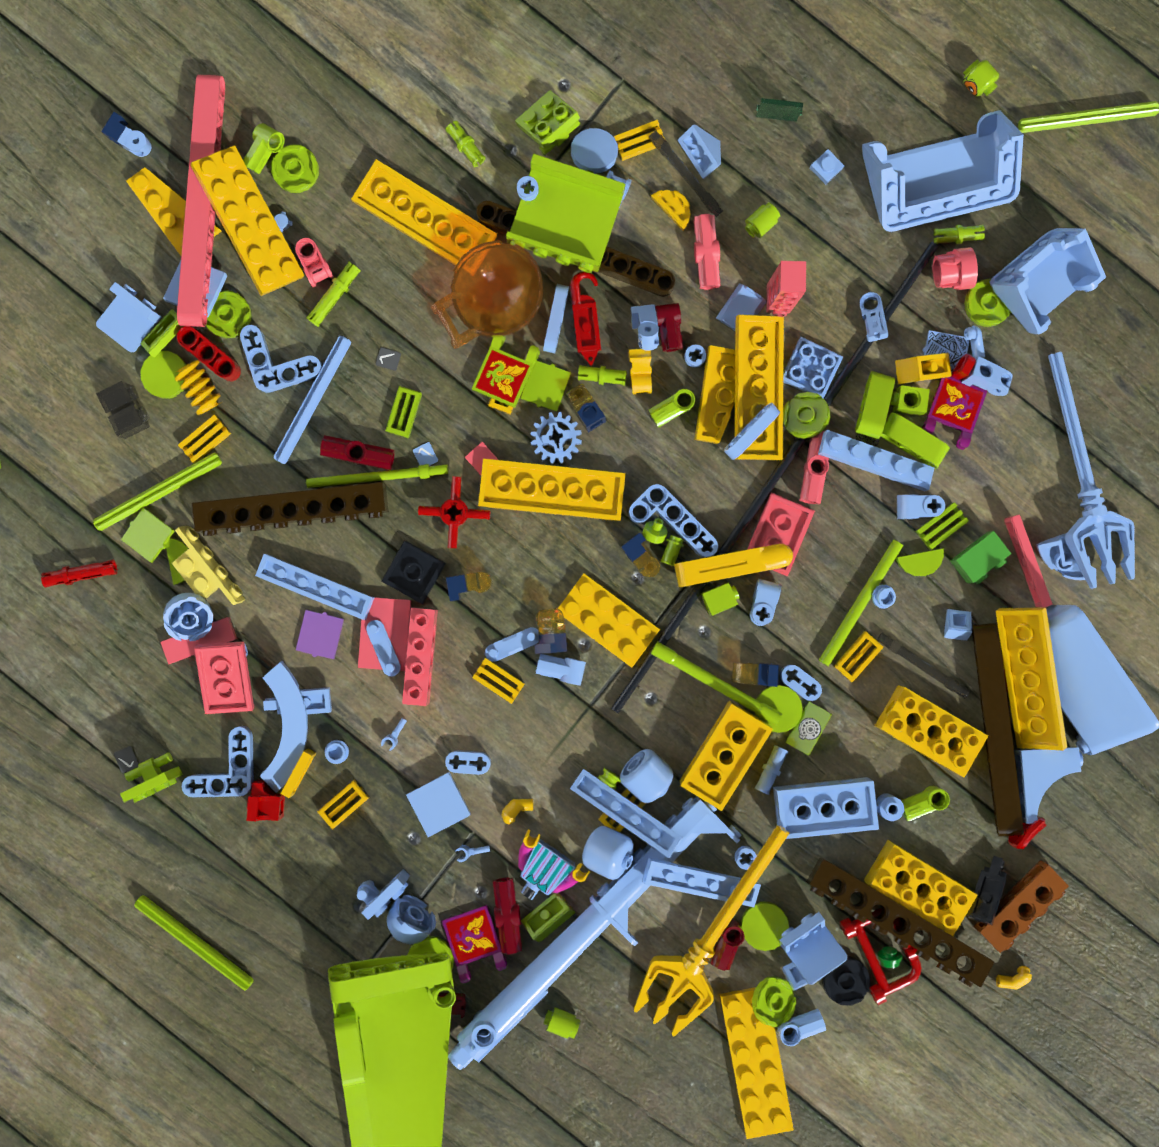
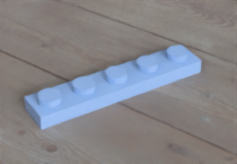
M830 430L823 432L818 451L819 455L922 491L930 489L934 467Z
M268 554L263 555L255 575L362 620H366L374 600L372 596Z
M584 769L570 788L668 858L671 857L683 839Z
M648 858L642 882L651 886L727 901L741 878ZM756 882L742 905L755 906L761 886L759 882Z

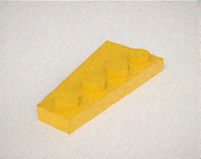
M144 167L126 180V182L182 257L186 201ZM217 226L214 227V237L222 232Z
M710 345L707 350L694 440L718 444L721 441L735 403V350Z

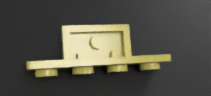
M180 526L175 529L189 549L172 564L194 593L207 599L220 588L233 605L242 603L245 598L242 595L241 588L229 579L227 570L215 561L212 551L198 539V533L189 526Z

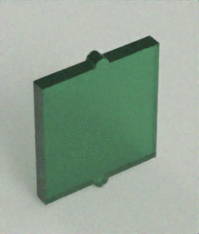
M761 98L760 104L756 105V117L797 122L798 117L802 115L803 103Z

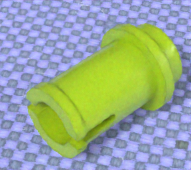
M670 535V538L666 539L668 543L660 561L674 566L681 546L684 547V539Z

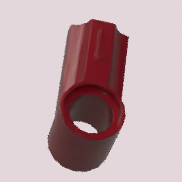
M679 303L655 306L662 352L682 350Z
M735 919L730 921L714 947L715 954L709 960L711 965L723 971L730 970L737 949L745 938L740 924ZM732 929L737 930L733 936H727L728 931Z

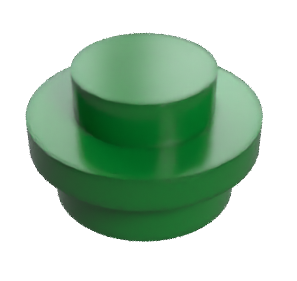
M884 947L878 952V960L883 967L896 968L900 965L902 953L894 947Z

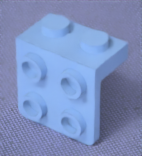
M115 282L109 290L117 296L98 319L96 326L126 350L133 353L162 317L154 311L156 306L144 298L140 301L135 297L137 292L130 286L125 284L122 287Z
M819 912L815 915L810 913L801 920V925L795 929L790 927L782 933V938L780 939L781 947L810 985L815 984L847 960V954L827 929L825 919Z

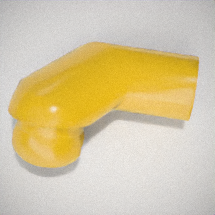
M533 799L511 800L502 810L503 822L512 824L515 822V817L520 811H533Z
M1019 966L1017 968L1018 974L1013 977L997 975L996 986L1015 990L1021 988L1032 979L1029 967Z

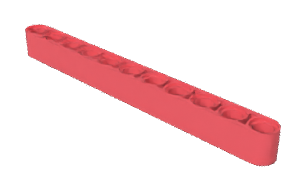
M198 74L196 77L177 306L179 326L205 327L207 323L208 299H206V293H209L216 212L190 165L193 161L221 151L225 100V81L222 75Z

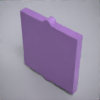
M305 610L296 650L312 654L313 657L321 656L335 659L344 619L330 616L327 612L321 614Z

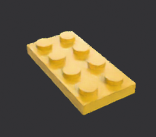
M586 574L581 576L556 610L557 613L631 668L660 631L659 628Z

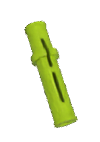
M348 261V264L338 277L333 278L330 288L306 318L319 327L344 292L347 293L349 291L348 287L361 270Z

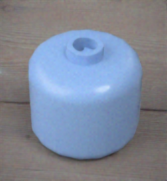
M644 749L636 753L626 763L620 774L622 785L643 803H650L662 797L668 791L673 779L672 768L650 749Z
M599 826L586 841L582 854L583 864L587 869L608 879H618L630 867L633 861L634 844L630 837L607 826Z

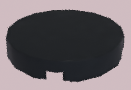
M847 956V960L822 978V985L830 999L840 1005L852 1006L861 1002L866 993L869 992L871 978L867 968L858 959Z

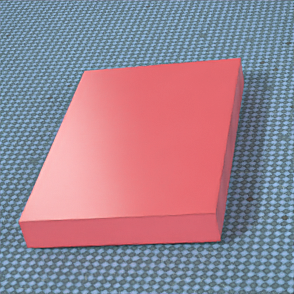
M770 493L747 550L775 544L788 545L793 552L792 562L786 567L772 569V571L787 577L815 511Z
M374 597L366 620L361 619L358 668L383 670L366 630L370 621L379 620L383 623L399 660L400 671H405L412 600Z
M244 641L196 645L194 651L205 714L253 711L254 703Z

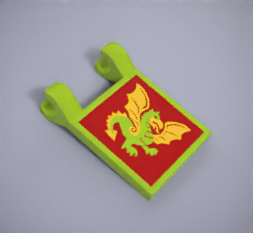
M496 331L472 386V390L515 408L534 364L540 355L538 347L530 346L525 360L501 351L500 349L506 337L503 332Z

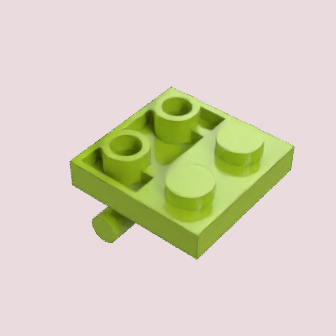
M549 90L519 116L515 122L523 132L540 145L539 150L543 155H546L556 145L559 147L570 137L569 134L580 125L578 121L580 117L576 110Z
M169 752L156 759L150 758L140 763L137 768L124 774L128 782L141 776L145 781L120 793L124 802L133 799L134 803L177 783L176 778L183 775L179 766L163 773L159 768L173 761Z

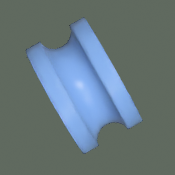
M530 176L522 177L517 183L519 197L525 201H531L537 197L539 189L537 181ZM526 184H531V188L534 191L530 190V194H525L522 186L526 187Z
M696 344L688 347L684 356L686 364L693 368L700 367L706 359L705 349ZM695 350L699 351V356H702V359H697L696 362L691 361L692 356L689 357V353H694Z
M741 846L736 850L734 858L740 868L747 870L757 855L750 847ZM743 852L746 855L752 854V856H749L751 859L749 863L746 861L740 862L739 859H742L740 855Z

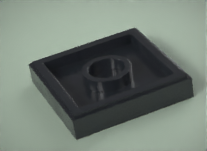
M404 540L381 582L423 605L446 563Z

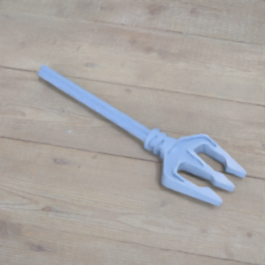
M1062 352L1050 354L1048 358L1081 486V491L1077 495L1078 499H1082L1080 507H1084L1082 511L1083 517L1079 518L1066 533L1065 541L1087 584L1093 589L1097 587L1096 569L1089 565L1083 540L1088 536L1090 537L1102 561L1101 570L1109 584H1115L1116 565L1112 560L1111 531H1116L1119 535L1124 554L1120 565L1127 579L1132 580L1135 578L1134 523L1115 512H1107L1106 506L1102 505V502L1105 501L1103 497H1100V494L1103 493L1102 488L1096 487L1063 354Z

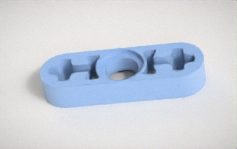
M561 284L556 286L543 351L556 352L569 286Z
M773 403L766 405L726 446L724 452L732 460L739 457L780 414L777 407Z

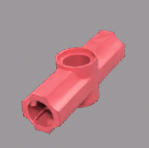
M701 214L694 217L696 241L694 242L695 263L698 265L699 289L711 290L720 287L718 264L720 262V245L716 239L715 215Z
M824 431L811 437L807 461L804 465V477L799 501L808 504H821L825 476L829 469V458L818 454ZM812 462L820 464V473H816L811 469Z

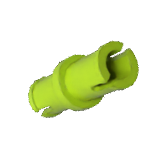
M453 121L455 126L450 123L446 127V132L457 144L459 152L465 154L473 167H478L477 162L481 165L486 157L474 144L473 137L466 134L458 121Z
M982 224L967 227L956 225L955 228L934 229L933 236H944L934 238V243L956 242V244H962L963 241L984 240L985 233L975 234L974 232L985 231V228Z
M579 365L578 380L599 382V385L611 383L625 386L627 370L606 369V366L597 368Z

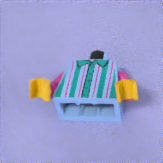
M527 830L518 854V867L522 871L521 877L527 881L521 890L525 897L533 900L539 890L546 895H550L552 892L559 893L578 882L585 881L590 871L582 872L580 870L583 865L582 863H579L575 868V862L541 840L540 834L533 838L529 835L531 830Z

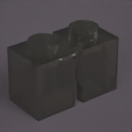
M120 381L96 393L105 413L111 412L112 414L108 419L117 437L127 439L150 427L147 421L150 417L143 406L139 407L137 400L139 394L133 385Z

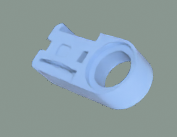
M868 292L861 297L860 308L867 331V341L873 342L887 338L888 330L880 296L877 293ZM870 299L878 302L877 307L872 310L864 307L865 302Z

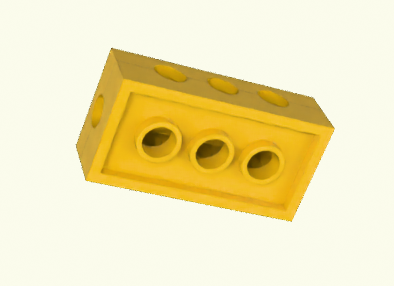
M899 685L875 724V727L962 777L966 776L988 738V735L906 687ZM912 713L914 719L911 724H907V716ZM933 725L934 732L931 736H928V728ZM954 738L955 743L953 747L949 748L948 743L950 739Z
M729 700L679 780L680 786L722 811L773 728L768 723ZM736 730H743L744 736L741 739L735 740L732 738ZM725 750L732 752L731 757L727 760L719 758L721 752ZM711 771L719 772V776L715 780L708 779L707 775Z
M889 840L885 843L864 879L873 889L951 936H954L977 897V894ZM903 871L902 877L896 879L897 873ZM923 883V888L917 892V887ZM944 896L943 901L937 904L938 899Z

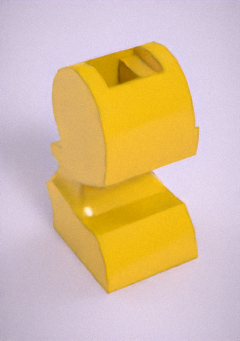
M629 350L628 358L629 362L632 363V368L630 369L632 394L652 393L651 350Z

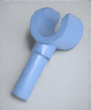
M401 718L394 731L382 740L381 746L384 745L386 740H391L393 746L389 751L395 748L398 743L397 737L407 722L405 719Z
M462 845L456 851L463 850L466 857H460L457 861L464 862L471 855L490 852L489 846L469 848L466 845Z

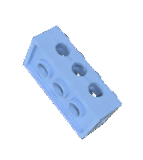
M868 777L773 787L777 825L784 827L789 832L786 839L879 829L874 781ZM853 800V807L850 810H845L846 803ZM825 803H829V810L825 813H821L822 805ZM805 805V813L797 815V809Z

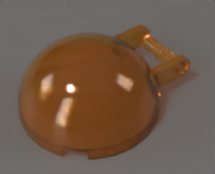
M501 241L482 243L473 247L461 257L453 269L452 292L435 302L431 306V310L440 318L451 338L450 343L454 349L463 346L479 335L488 337L511 335L528 325L540 308L544 291L540 269L530 253L517 244L511 245ZM452 305L457 316L469 328L459 334L445 310Z

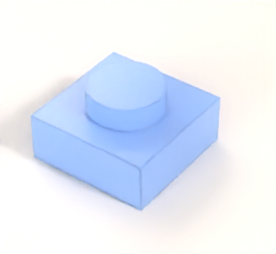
M827 149L810 166V169L826 185L843 169L844 165Z
M793 962L782 968L793 991L808 984Z

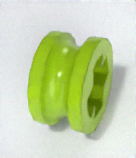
M604 767V773L599 775L598 779L609 787L616 789V783L620 782V777Z

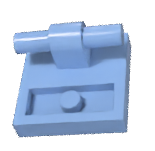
M403 869L381 891L374 886L373 881L363 882L357 890V898L367 904L362 914L368 920L373 915L378 917L391 902L389 899L392 897L396 900L405 891V888L408 886L406 881L410 875Z

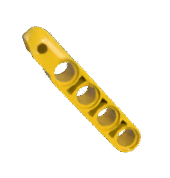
M775 544L674 564L678 588L783 568L792 562L793 552L788 545Z

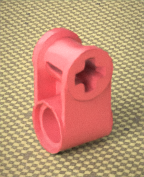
M310 238L300 239L296 244L295 250L311 286L315 287L316 283L328 277L334 278L331 268L316 243ZM308 246H312L314 248L313 253L310 256H304L303 250Z

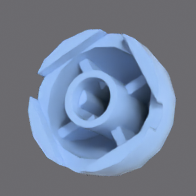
M191 592L181 593L174 596L166 604L163 613L164 627L168 634L176 640L189 639L190 641H196L203 638L211 630L213 622L212 609L207 600L202 596Z
M404 895L402 898L398 897L391 905L387 915V926L392 936L397 941L410 945L422 942L431 934L436 926L435 915L433 912L429 914L424 909L427 907V904L417 897L411 895Z

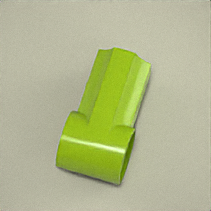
M264 123L254 128L252 136L254 142L243 159L246 167L257 174L261 173L272 152L277 153L282 149L285 141L282 133Z
M681 389L648 411L659 428L691 410L695 403V396L690 390ZM680 395H687L691 403L687 407H682L678 404L677 398Z
M929 786L924 791L901 800L904 805L903 816L908 822L935 810H944L950 803V797L946 791L938 786ZM939 792L941 798L939 802L933 804L932 796Z

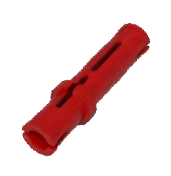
M114 559L70 568L65 566L61 570L41 573V582L45 588L59 584L72 585L73 582L116 575L118 568Z

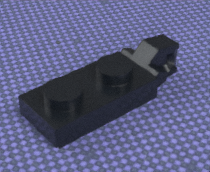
M993 856L990 868L985 866L984 870H981L974 892L977 894V897L968 911V918L991 926L993 925L1006 883L1007 873L1002 872L1005 864L1003 858Z

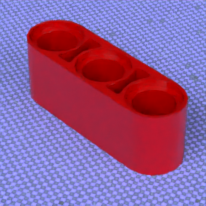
M191 326L182 327L178 331L177 340L179 344L216 375L230 382L239 378L241 369L238 363L203 334ZM195 334L194 342L187 344L188 336ZM213 349V356L210 359H205L206 351ZM231 364V372L226 375L223 374L224 366Z

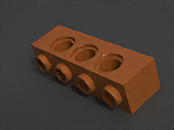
M1040 860L1000 900L993 925L978 921L973 927L999 953L1008 950L1013 945L1014 939L1020 934L1027 932L1031 927V923L1037 917L1043 916L1047 912L1048 906L1054 900H1059L1063 897L1069 885L1048 864ZM1043 886V893L1036 897V890ZM1023 903H1026L1025 911L1019 913V906ZM1005 920H1009V926L1001 930L1002 923Z

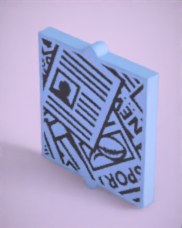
M929 330L926 346L922 351L924 356L949 353L952 373L958 361L967 354L969 340L963 336Z

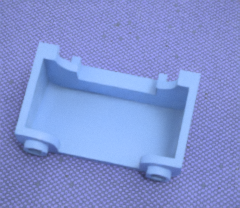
M1057 228L1044 234L990 280V285L995 294L1028 333L1041 334L1048 329L1051 323L1049 316H1047L1048 313L1074 291L1084 290L1089 292L1094 290L1106 278V275L1086 229Z

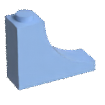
M1067 747L1064 751L1043 749L1014 750L1023 823L1032 824L1037 820L1041 799L1055 781L1068 774L1081 772L1083 756L1079 752V747Z

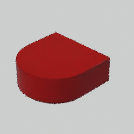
M965 354L952 371V377L956 380L967 377L976 362V358L970 354Z

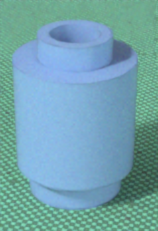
M882 794L876 799L877 813L889 821H896L902 817L904 805L900 799L891 794Z

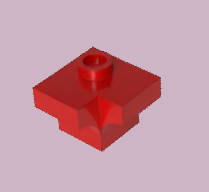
M264 780L254 781L252 783L251 795L248 796L246 821H279L284 817L285 796L272 791Z

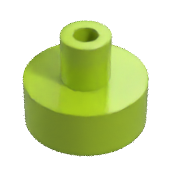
M656 518L654 521L647 522L642 531L643 537L651 543H663L668 533L667 528L663 525L664 521Z

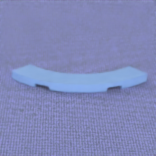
M282 660L263 677L278 701L282 716L280 746L273 761L260 775L276 793L286 784L302 755L308 731V715L305 700H303L297 680Z

